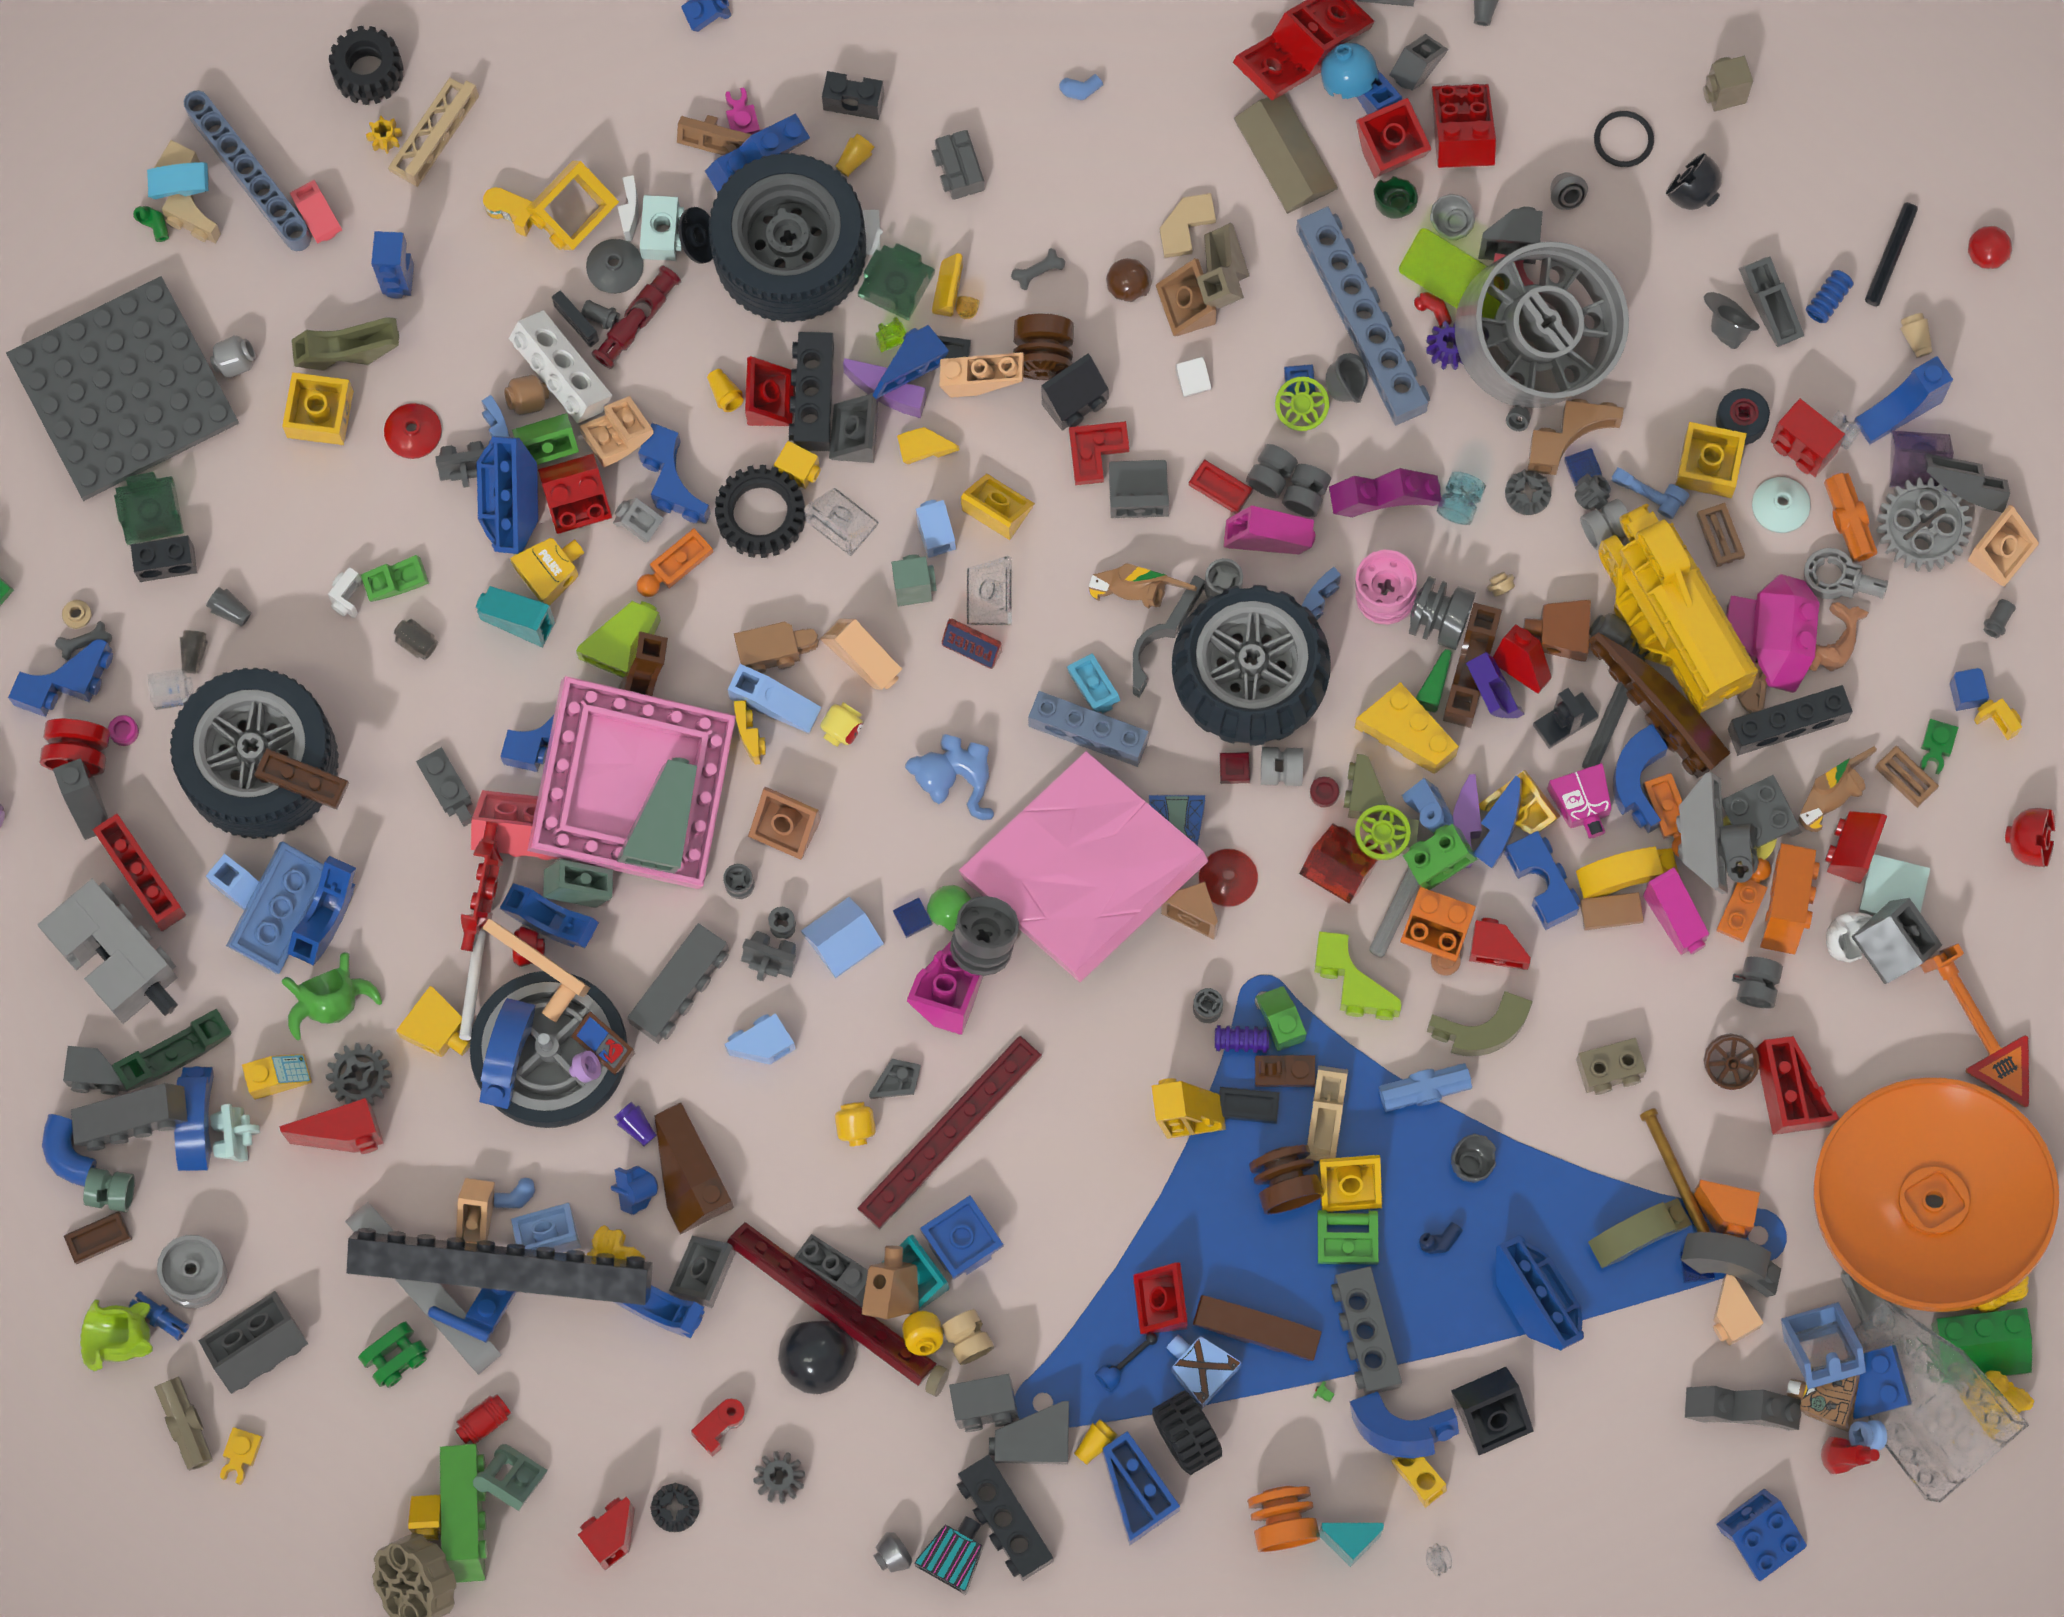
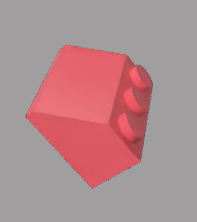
M482 790L471 821V850H475L478 843L483 839L487 821L498 824L495 841H497L499 853L510 854L514 857L532 856L542 860L559 859L527 851L538 796Z

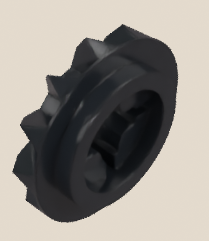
M673 1483L662 1486L654 1494L650 1509L653 1520L660 1528L668 1532H681L688 1529L694 1524L699 1514V1501L696 1494L688 1486ZM674 1495H676L680 1505L688 1506V1508L678 1510L676 1520H674L670 1510L662 1508L672 1504Z

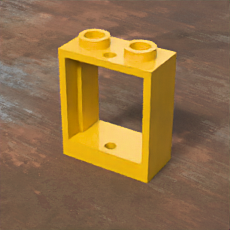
M571 161L526 210L531 214L529 217L531 222L541 230L544 228L551 235L549 240L559 250H574L619 201L582 161ZM574 179L600 207L570 237L544 209Z

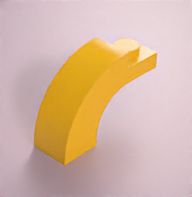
M1656 846L1627 851L1598 860L1576 870L1583 898L1608 896L1629 886L1647 883L1675 867L1678 874L1679 871L1672 848L1657 850Z

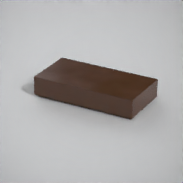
M119 1211L64 1235L76 1265L132 1240Z

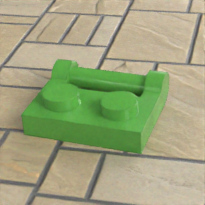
M1317 1210L1318 1264L1378 1265V1211L1369 1210L1368 1213H1327V1210ZM1327 1225H1368L1369 1233L1327 1232Z

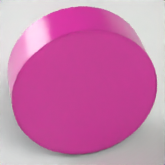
M120 715L109 723L110 738L115 744L128 746L136 741L139 735V728L131 717Z

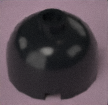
M1701 153L1685 166L1687 170L1682 175L1678 174L1666 190L1670 200L1681 208L1694 210L1701 208L1703 205L1710 207L1720 197V194L1717 192L1721 186L1722 179L1720 169L1713 159L1705 153Z

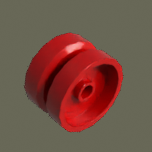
M59 718L48 720L45 723L43 738L49 744L41 748L39 763L41 766L53 771L56 767L81 758L92 776L101 775L105 771L106 756L101 751L108 747L110 731L102 725L78 719Z

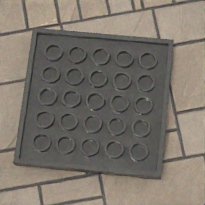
M162 276L6 352L83 501L239 424Z

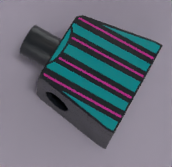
M967 1516L963 1519L958 1530L945 1524L916 1559L915 1567L966 1595L983 1550V1546L973 1540L981 1524Z

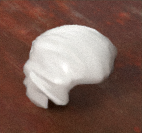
M1847 912L1836 917L1826 932V945L1829 954L1838 961L1849 963L1862 959V951L1851 936L1873 916L1864 913Z

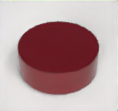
M1319 777L1314 780L1310 787L1312 802L1323 808L1330 807L1336 803L1339 797L1337 782L1330 777Z

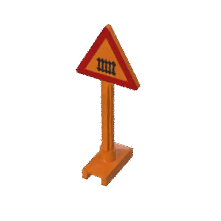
M1958 943L1939 951V955L1928 958L1920 966L1924 973L1937 969L1943 980H1947L1988 1051V1056L1966 1068V1073L2019 1105L2028 1107V1036L2024 1035L2003 1048L1999 1046L1958 975L1959 970L1954 961L1964 954Z

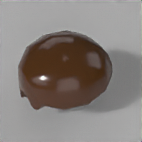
M1125 258L1115 262L1110 267L1106 276V283L1109 292L1116 299L1133 302L1141 296H1147L1152 279L1150 271L1139 260Z

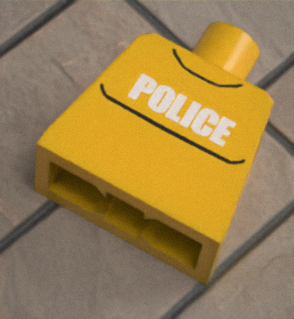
M549 538L514 555L510 560L513 568L540 602L551 605L577 579L578 572L572 562L585 553L575 539L561 549L553 538Z

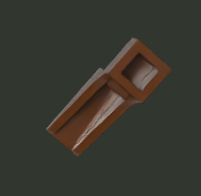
M645 632L638 633L631 645L627 673L619 684V689L653 696L658 675L665 662L668 638Z

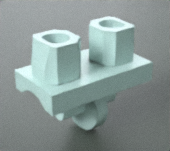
M232 1104L221 1105V1111L210 1116L213 1130L224 1132V1140L216 1141L213 1144L214 1156L220 1159H232L239 1162L248 1161L247 1146L252 1145V1135L260 1133L259 1125L250 1124V1115H244V1108L232 1107Z

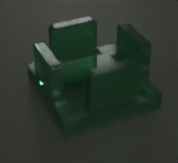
M896 243L892 249L884 245L881 251L875 250L863 273L864 282L858 291V297L909 321L931 282L935 269L922 263L921 254Z
M154 472L127 477V486L115 488L116 495H114L118 520L123 528L127 545L184 533L175 482L172 476L157 478Z

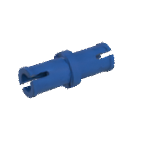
M141 1291L135 1295L136 1300H131L129 1308L139 1302L150 1304L151 1309L145 1317L150 1320L149 1324L155 1328L159 1326L177 1341L183 1337L181 1331L187 1332L189 1324L168 1312L169 1308L164 1304L158 1305Z

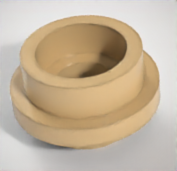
M1501 572L1489 579L1491 584L1487 586L1489 592L1492 591L1495 597L1502 595L1515 587L1513 582L1515 578L1513 574L1506 575L1505 572Z
M70 601L62 610V619L70 628H83L91 620V609L84 601ZM74 610H81L80 616L76 618L71 617Z

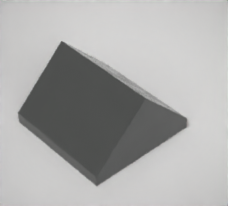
M873 393L834 404L829 459L874 463L879 408L878 399L873 397Z
M692 1236L669 1291L713 1308L735 1256L733 1246L729 1243Z

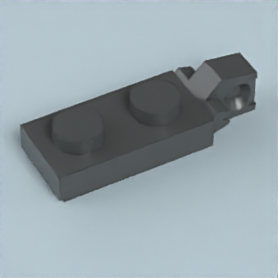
M442 747L417 760L418 767L445 813H448L449 817L456 813L463 827L470 824L472 816L467 807L473 804L470 800L471 797Z

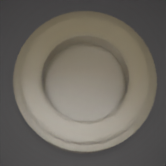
M941 1365L934 1367L926 1383L925 1390L927 1393L935 1397L941 1393L948 1379L949 1369Z

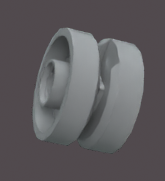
M185 1235L172 1240L163 1248L158 1258L157 1274L161 1286L174 1303L185 1308H200L211 1304L221 1295L227 1284V1268L219 1249L210 1240L199 1235ZM197 1267L194 1274L186 1273L190 1268Z

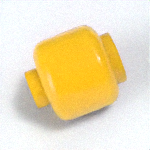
M864 1102L840 1105L841 1110L835 1113L838 1139L849 1141L850 1147L867 1144V1138L872 1137L876 1133L872 1108L865 1106Z
M917 1311L905 1319L902 1325V1332L908 1351L915 1355L926 1356L940 1349L944 1336L941 1322L935 1314L927 1311Z

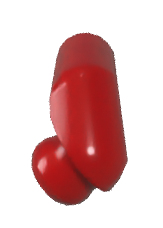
M1423 292L1414 299V305L1417 310L1425 311L1429 309L1434 313L1440 328H1442V323L1445 320L1449 325L1453 323L1445 302L1429 292Z

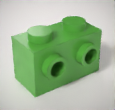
M567 413L512 429L514 438H520L537 462V465L579 452Z
M1453 824L1438 828L1434 832V836L1426 841H1419L1409 848V852L1403 855L1418 884L1428 890H1431L1478 860L1462 831Z

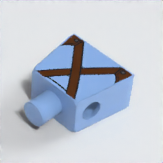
M1177 1335L1166 1347L1178 1358L1171 1368L1172 1373L1184 1389L1192 1395L1201 1409L1208 1404L1241 1368L1239 1360L1201 1336L1190 1346L1181 1336Z

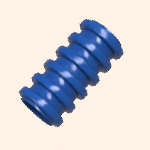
M1833 270L1830 273L1831 277L1825 280L1826 284L1821 286V291L1816 293V298L1811 300V305L1806 307L1807 314L1813 320L1819 323H1827L1829 321L1828 316L1834 314L1833 309L1836 310L1839 307V303L1844 300V296L1853 287L1854 282L1851 277L1843 271Z

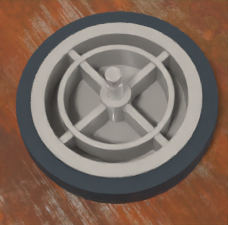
M544 971L525 974L504 984L490 996L476 1017L470 1039V1062L474 1078L481 1090L482 1082L480 1080L488 1044L496 1019L505 1000L509 998L536 1005L532 1031L524 1044L519 1059L511 1105L509 1109L494 1106L501 1113L519 1123L541 1128H557L577 1123L598 1111L611 1098L622 1079L625 1066L615 1076L601 1063L600 1076L590 1082H581L577 1077L570 1075L569 1068L572 1066L573 1057L586 1051L571 1035L589 1011L627 1043L626 1030L622 1018L612 1001L598 987L579 976L573 975L589 986L590 990L585 997L576 994L557 1022L552 1021L541 1012L561 983Z

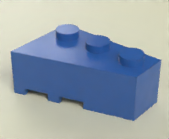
M1128 1431L1103 1448L1102 1454L1129 1545H1132L1178 1513L1180 1505Z

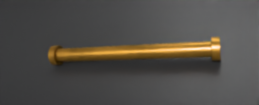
M1656 1108L1642 1113L1640 1118L1646 1122L1697 1232H1711L1656 1117L1658 1115Z

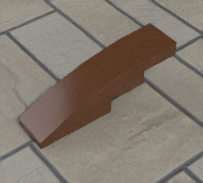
M1204 1295L1200 1297L1193 1325L1235 1340L1253 1343L1276 1352H1285L1307 1361H1314L1322 1333L1321 1331L1283 1318Z

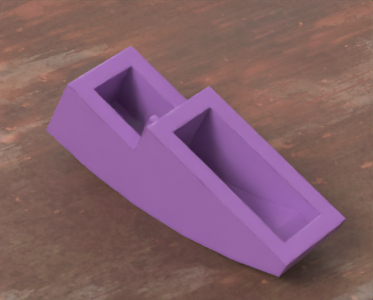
M844 358L843 361L844 373L856 386L867 394L874 393L887 370L886 367ZM905 384L877 399L887 407L921 418L926 401V388Z
M1469 774L1461 789L1453 812V825L1462 831L1471 848V839L1480 838L1482 832L1475 774ZM1472 863L1465 868H1471Z

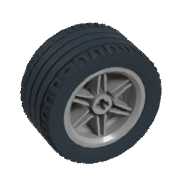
M265 668L235 669L233 672H224L220 676H215L213 680L206 681L204 685L199 686L196 689L197 691L189 696L188 701L184 702L183 709L178 712V718L175 719V728L172 729V738L170 739V754L172 756L171 762L174 767V773L195 809L209 823L211 822L214 827L221 828L226 833L230 832L234 836L241 835L243 838L251 837L256 839L257 837H262V839L271 836L273 838L281 833L282 835L287 834L288 831L295 830L299 825H304L308 819L310 820L313 817L312 815L315 812L318 813L320 811V807L323 804L269 782L262 783L254 774L266 748L278 753L287 751L289 752L288 757L337 776L336 769L339 768L338 746L332 728L316 699L302 684H298L295 679L288 678L284 673L281 675L278 671L271 672ZM247 722V731L242 732L238 729V725ZM270 725H277L278 728L267 732ZM222 745L230 746V748L222 752L219 750ZM249 747H252V748H256V747H257V748H258V750H257L256 752H254V751H249V752H248L247 749H248ZM234 771L240 772L239 780L231 779L230 776Z

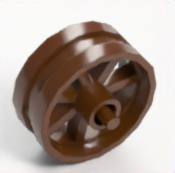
M1732 1033L1720 1035L1712 1040L1706 1048L1703 1058L1705 1070L1711 1080L1721 1088L1729 1090L1741 1089L1752 1083L1758 1074L1760 1065L1758 1053L1751 1042L1741 1035ZM1725 1041H1731L1730 1052L1726 1053L1719 1045ZM1737 1041L1749 1047L1738 1055L1735 1054ZM1714 1049L1723 1056L1722 1060L1710 1061ZM1752 1053L1753 1066L1740 1062L1741 1059ZM1725 1065L1716 1078L1712 1074L1710 1067ZM1739 1068L1750 1071L1747 1077L1740 1080L1737 1072ZM1728 1071H1732L1735 1079L1734 1083L1722 1081Z

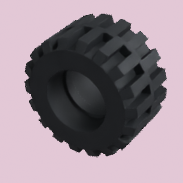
M357 26L358 31L347 30V36L343 37L340 35L337 38L338 45H332V54L329 55V67L337 89L341 91L345 98L350 96L351 101L354 103L362 100L363 105H369L371 100H374L375 104L381 102L380 98L382 97L390 98L392 96L391 90L395 92L398 90V81L402 82L403 79L402 71L404 68L394 39L391 36L388 37L385 31L381 29L377 33L376 27L369 26V29L365 30L364 26ZM373 56L382 60L380 66L370 74L361 75L351 71L354 63L362 57Z
M1184 1390L1152 1409L1154 1422L1177 1463L1186 1473L1192 1475L1222 1457L1221 1444L1208 1419L1191 1394Z

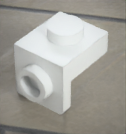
M350 567L345 573L341 572L335 578L332 584L333 588L328 593V596L333 603L331 607L337 613L344 617L346 614H349L355 618L358 612L355 606L348 602V600L360 586L362 580L359 574Z

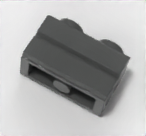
M968 130L937 138L935 140L936 149L931 151L936 167L941 166L944 175L940 176L944 192L950 191L952 199L955 200L968 194L972 195L984 191V178Z

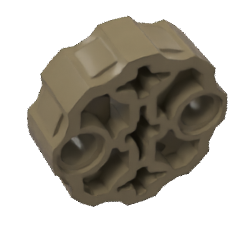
M412 1533L377 1551L374 1557L375 1572L372 1575L375 1591L382 1600L384 1610L390 1617H442L451 1612L455 1604L453 1596L456 1589L454 1572L449 1568L446 1561L445 1553L436 1543L429 1542L422 1534Z

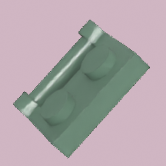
M502 1444L495 1451L493 1460L484 1472L478 1473L474 1478L473 1485L478 1491H488L519 1511L548 1470L511 1446ZM509 1463L513 1467L502 1481L495 1478L504 1464Z

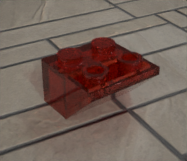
M1332 823L1313 846L1299 874L1350 904L1362 889L1379 860L1364 854L1358 847L1355 836L1348 829ZM1367 842V844H1366L1365 846H1366V847H1369V846H1371V845H1373V844ZM1377 849L1371 850L1374 853L1383 854Z

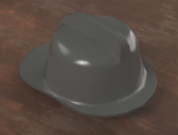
M1708 292L1704 295L1705 303L1713 312L1711 330L1721 342L1731 349L1738 348L1747 339L1751 331H1756L1760 328L1756 321L1750 318L1735 301L1727 296L1715 292Z

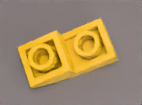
M746 700L734 701L736 722L744 748L755 765L761 764L760 755H766L765 737H760L758 728L748 729V727H753V710H747Z

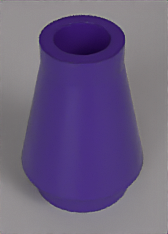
M630 1102L614 1116L618 1121L617 1126L639 1141L643 1147L657 1136L640 1106L636 1107L633 1102Z

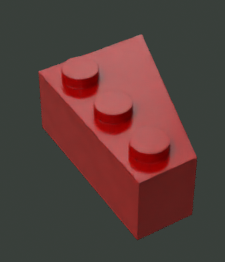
M1794 1036L1766 1039L1755 1048L1759 1056V1072L1773 1135L1828 1128L1840 1119L1836 1111L1833 1112L1824 1096L1826 1093L1822 1086L1819 1087L1810 1071L1812 1068Z

